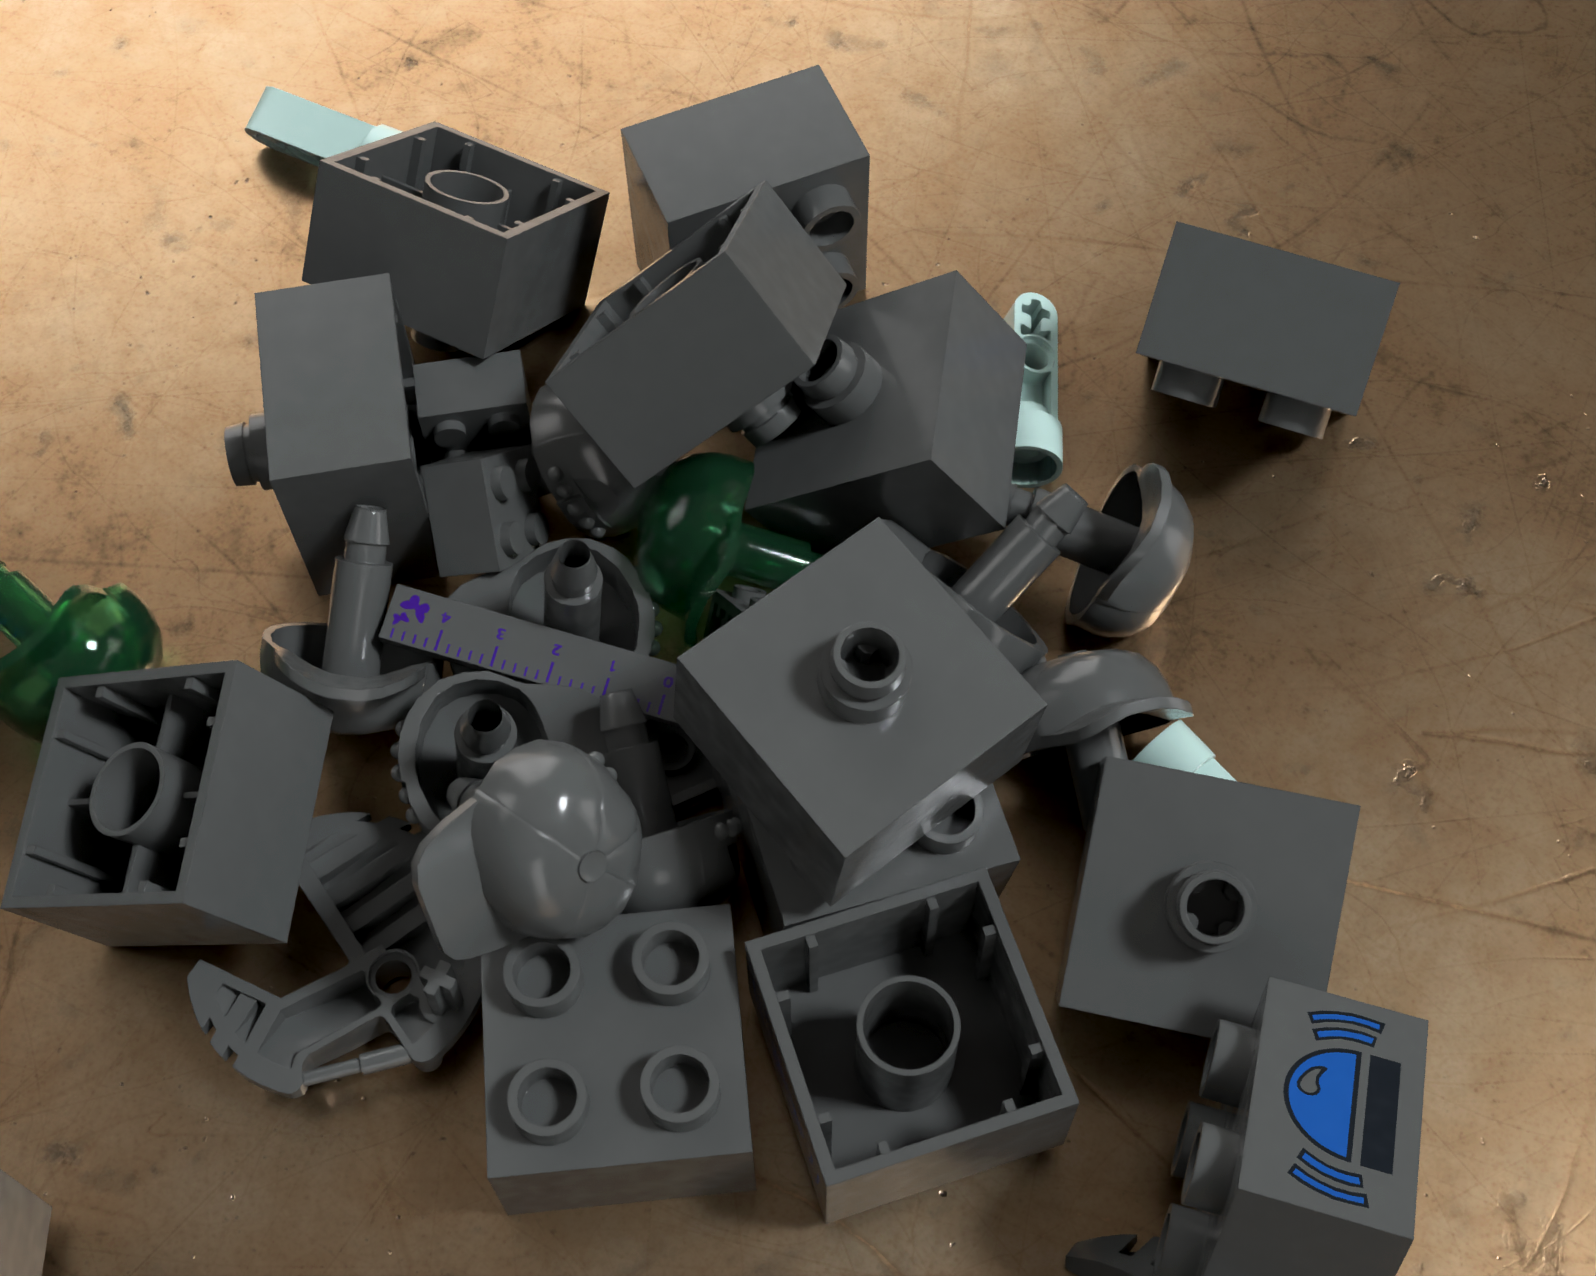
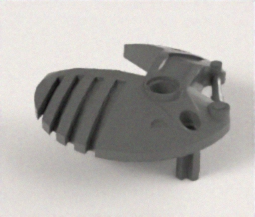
M364 812L335 813L312 818L299 886L348 958L349 963L347 966L282 998L201 959L188 974L187 983L190 1001L202 1031L206 1035L213 1026L215 1027L216 1032L210 1041L211 1045L225 1062L235 1052L238 1057L232 1067L246 1080L279 1096L296 1099L303 1096L310 1085L359 1073L368 1075L412 1063L420 1071L431 1072L442 1064L443 1055L453 1047L473 1020L482 1002L481 955L471 959L454 960L438 949L412 884L411 861L420 842L427 835L422 830L416 834L410 833L409 831L412 829L410 822L391 816L378 823L369 822L372 820L371 814ZM400 976L411 978L409 985L401 992L393 994L384 992L385 986L390 980ZM386 1032L392 1033L399 1042L398 1045L361 1053L358 1058L318 1067L351 1052Z

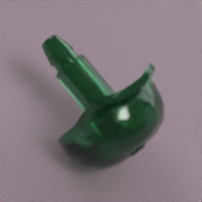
M718 452L694 453L670 464L653 485L638 522V532L633 550V560L638 580L644 586L645 591L650 593L652 601L656 602L663 610L684 621L685 646L690 648L698 642V622L707 601L726 576L775 590L826 554L811 551L809 542L742 522V511L754 476L755 464L732 454Z
M0 560V631L17 647L0 658V719L13 731L30 741L42 745L58 679L61 677L159 668L163 659V636L160 627L144 599L126 584L119 582L107 588H99L87 584L73 585L64 591L59 600L54 603L22 571L15 570L10 572L6 568V564Z

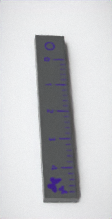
M396 585L379 634V639L382 643L475 670L490 671L524 684H552L581 688L598 697L632 688L646 719L682 729L673 718L677 664L404 585Z

